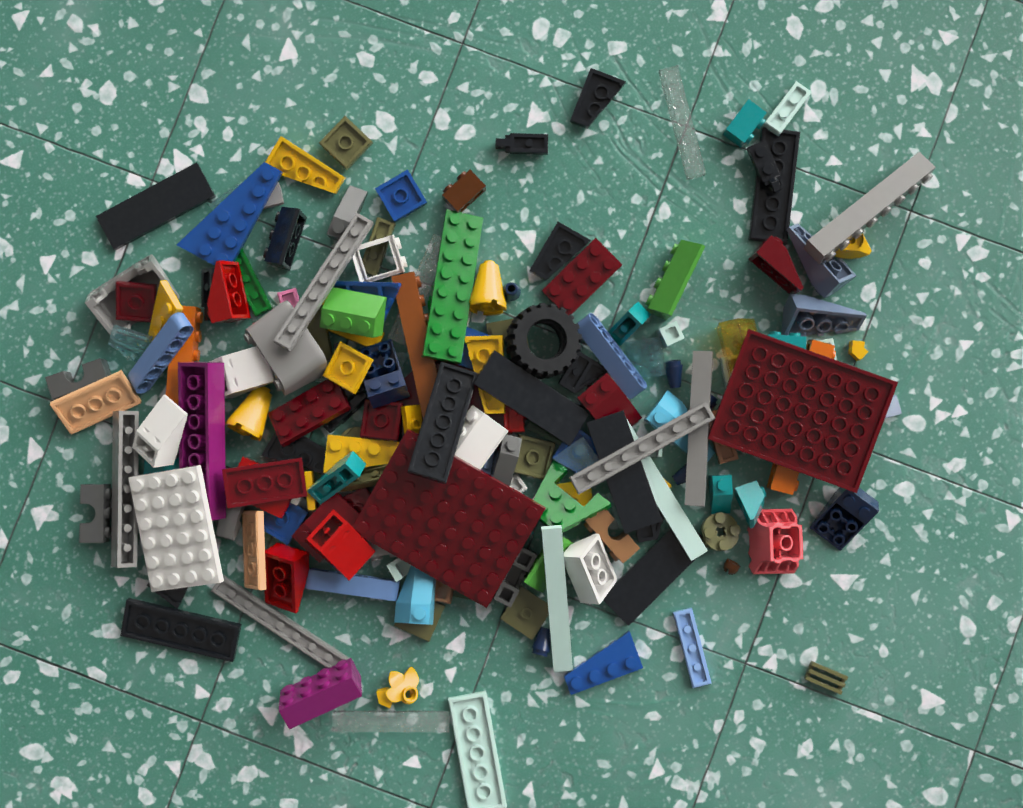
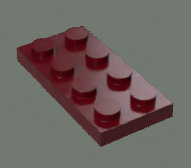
M595 238L541 292L557 308L563 307L566 309L565 313L567 315L573 314L622 264Z
M327 379L270 411L268 415L280 444L285 447L349 411L351 408L341 386Z
M302 458L222 469L227 509L307 497Z

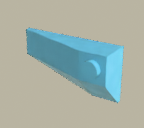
M667 390L643 420L654 429H657L688 412L680 399ZM688 434L672 442L686 454L688 450ZM709 442L707 462L715 454Z
M411 565L396 601L394 623L433 625L436 579Z

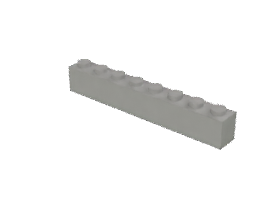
M918 152L808 239L803 249L819 265L825 260L827 262L836 255L835 252L840 249L842 251L850 244L849 241L852 238H859L867 226L871 228L878 221L877 218L880 216L885 217L892 210V206L900 205L906 199L905 196L907 194H914L919 189L921 183L926 184L933 177L932 172L936 167Z
M113 411L111 566L115 568L137 567L138 523L128 477L138 475V453L132 446L136 431L139 428V411Z

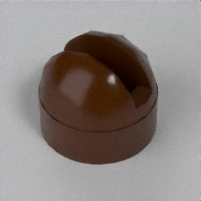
M729 558L726 559L723 566L724 571L728 572L729 575L735 574L741 567Z

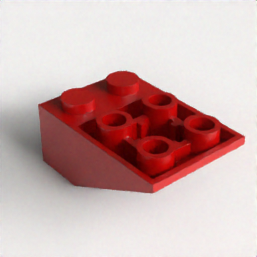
M334 509L305 540L308 545L348 581L376 552Z

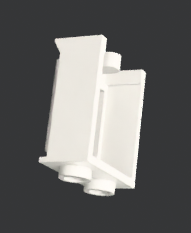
M393 234L359 246L352 257L359 281L373 282L405 272V267H408L405 256L401 257L399 249H402L399 237L395 238ZM389 241L397 269L368 278L359 250Z

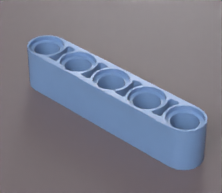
M174 313L167 320L128 373L127 378L138 394L146 393L151 389L194 331L193 326L184 313Z
M589 313L578 322L580 327L577 330L578 333L582 334L583 340L629 399H633L647 388L645 380L594 314Z
M309 568L305 588L397 601L400 581L396 582L395 579L355 574L348 581L338 571Z

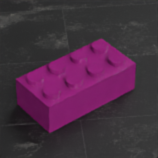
M352 658L341 660L330 668H324L311 677L306 676L300 682L293 685L289 684L280 690L279 713L289 730L362 696L361 675Z

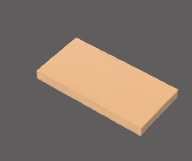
M120 370L51 401L50 406L72 435L112 417L113 411H125L141 404L142 400L123 371Z
M244 510L242 513L244 587L266 590L264 512Z

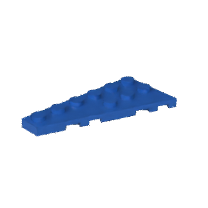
M264 162L191 230L177 246L214 266L216 261L219 260L235 262L283 172Z

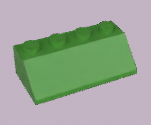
M681 240L678 244L675 243L670 252L673 256L670 261L666 260L662 268L664 274L662 278L658 277L654 284V288H656L654 295L650 294L645 303L648 306L646 309L648 312L664 320L672 316L705 248L704 245Z

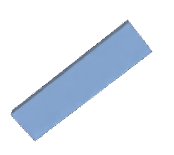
M692 608L673 612L692 688L712 684Z

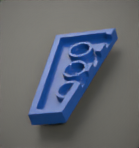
M627 631L623 636L611 642L591 658L576 666L573 671H569L564 675L571 695L643 668L630 631Z

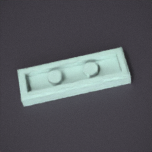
M796 81L763 126L779 137L812 92Z

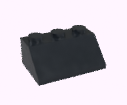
M281 207V210L276 213V226L270 232L269 240L271 241L263 254L264 262L268 265L290 271L307 219L300 209Z

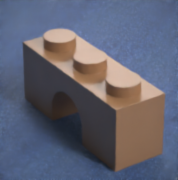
M604 509L598 512L596 516L585 519L586 522L583 525L590 533L594 531L600 535L604 547L607 545L611 550L609 555L615 561L619 559L624 563L640 549L627 533L624 534V531L616 537L608 535V527L615 519L607 510L605 511Z

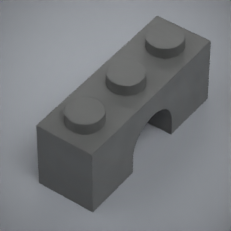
M99 358L82 364L84 376L77 383L73 380L71 372L66 371L45 377L52 399L56 400L111 375L107 360Z
M111 484L80 485V504L91 505L95 509V518L91 522L80 523L79 543L110 542V519L112 518V508L110 507V500L112 499Z
M523 546L495 593L494 600L511 608L520 591L519 587L527 572L529 573L537 557L534 551Z

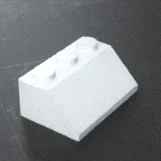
M472 405L467 412L455 456L481 470L508 433V430Z
M593 534L570 544L565 550V568L580 603L600 605L618 580L600 535Z

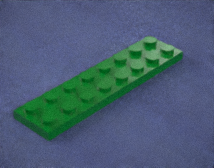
M449 209L445 211L422 357L461 364L483 217Z

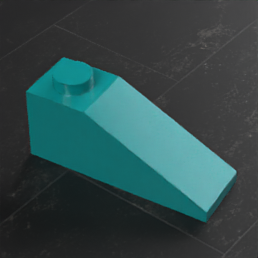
M351 451L316 481L307 492L321 505L359 478L366 463L354 451Z

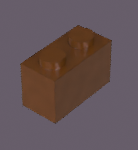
M471 169L468 172H462L457 177V182L453 185L449 184L443 190V200L454 211L463 212L486 191V185Z

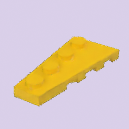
M280 136L265 161L282 171V176L334 194H337L346 179L282 136Z
M503 335L465 336V343L467 344L474 372L479 373L492 351L495 350L504 356ZM480 388L478 389L485 414L505 413V405Z

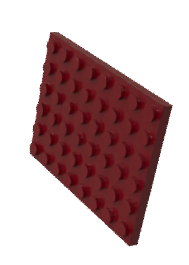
M747 329L712 423L708 439L857 493L898 382Z
M407 429L352 527L364 539L487 608L546 507L457 456H454L446 485L407 473L419 435Z

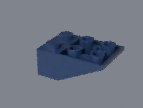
M392 339L358 349L359 352L374 359L363 380L373 409L410 397Z
M839 487L813 521L810 529L841 551L879 512V502L861 488L855 493Z

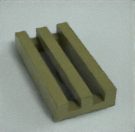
M811 661L804 679L841 695L848 676ZM813 667H817L821 670L838 676L841 679L840 681H838L822 673L814 671ZM810 675H816L820 678L837 684L838 687L835 688L831 685H828L824 682H821L817 679L810 677Z

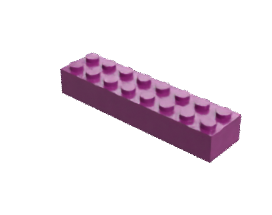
M178 362V406L188 414L179 444V468L201 465L212 521L226 518V495L222 469H226L224 363Z

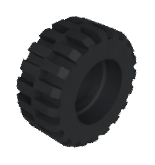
M539 303L536 306L528 307L511 321L512 324L507 329L508 336L505 337V343L508 345L506 352L511 356L509 360L537 379H548L564 373L578 359L579 356L577 354L582 348V345L579 344V341L582 340V334H578L577 331L580 329L579 324H574L572 321L574 319L573 315H567L565 313L566 309L563 307L556 308L555 304L546 305L545 303ZM546 324L557 333L560 344L559 350L554 357L541 359L530 351L527 344V334L534 325Z

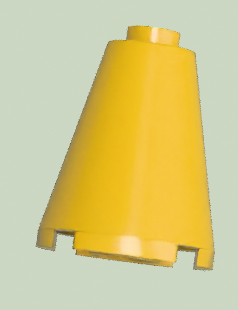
M486 260L480 264L469 301V311L475 314L478 311H482L483 315L486 316L500 315L503 313V310L506 311L507 309L499 266L491 260Z
M264 386L252 390L227 419L225 425L243 436L252 435L250 439L261 441L272 399L271 390Z

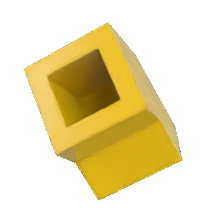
M849 341L848 354L856 361H860L868 353L864 348L865 342Z
M390 687L377 689L376 693L379 704L390 708L393 702L385 695V692Z

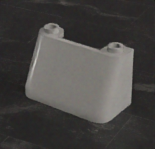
M150 254L87 295L85 304L115 340L119 337L122 339L130 334L129 329L136 323V321L116 320L117 281L157 284L158 291L159 282L167 280L177 299H180V296L153 254Z
M288 300L280 303L246 328L243 335L248 345L252 344L254 347H258L275 374L276 380L274 385L276 389L282 391L285 396L322 377L327 366L324 353L307 328L291 352L273 342L275 336L294 309Z

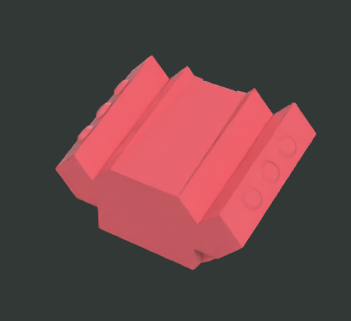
M762 509L754 528L750 529L748 527L747 529L749 533L750 548L748 554L751 558L749 564L751 572L753 574L795 573L799 567V560L803 559L802 525L797 524V516L793 509Z

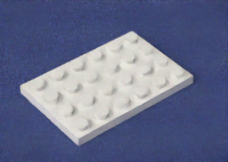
M201 465L128 477L151 592L223 582L224 579Z

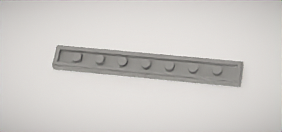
M358 213L355 214L273 340L275 344L289 352L293 350L374 225L373 221Z
M693 351L690 410L705 401L710 408L713 351ZM709 422L688 433L684 505L705 507Z
M705 401L572 475L569 479L579 495L714 420L715 416Z
M223 575L224 581L216 583L211 592L326 668L336 665L341 660L350 659L225 575Z

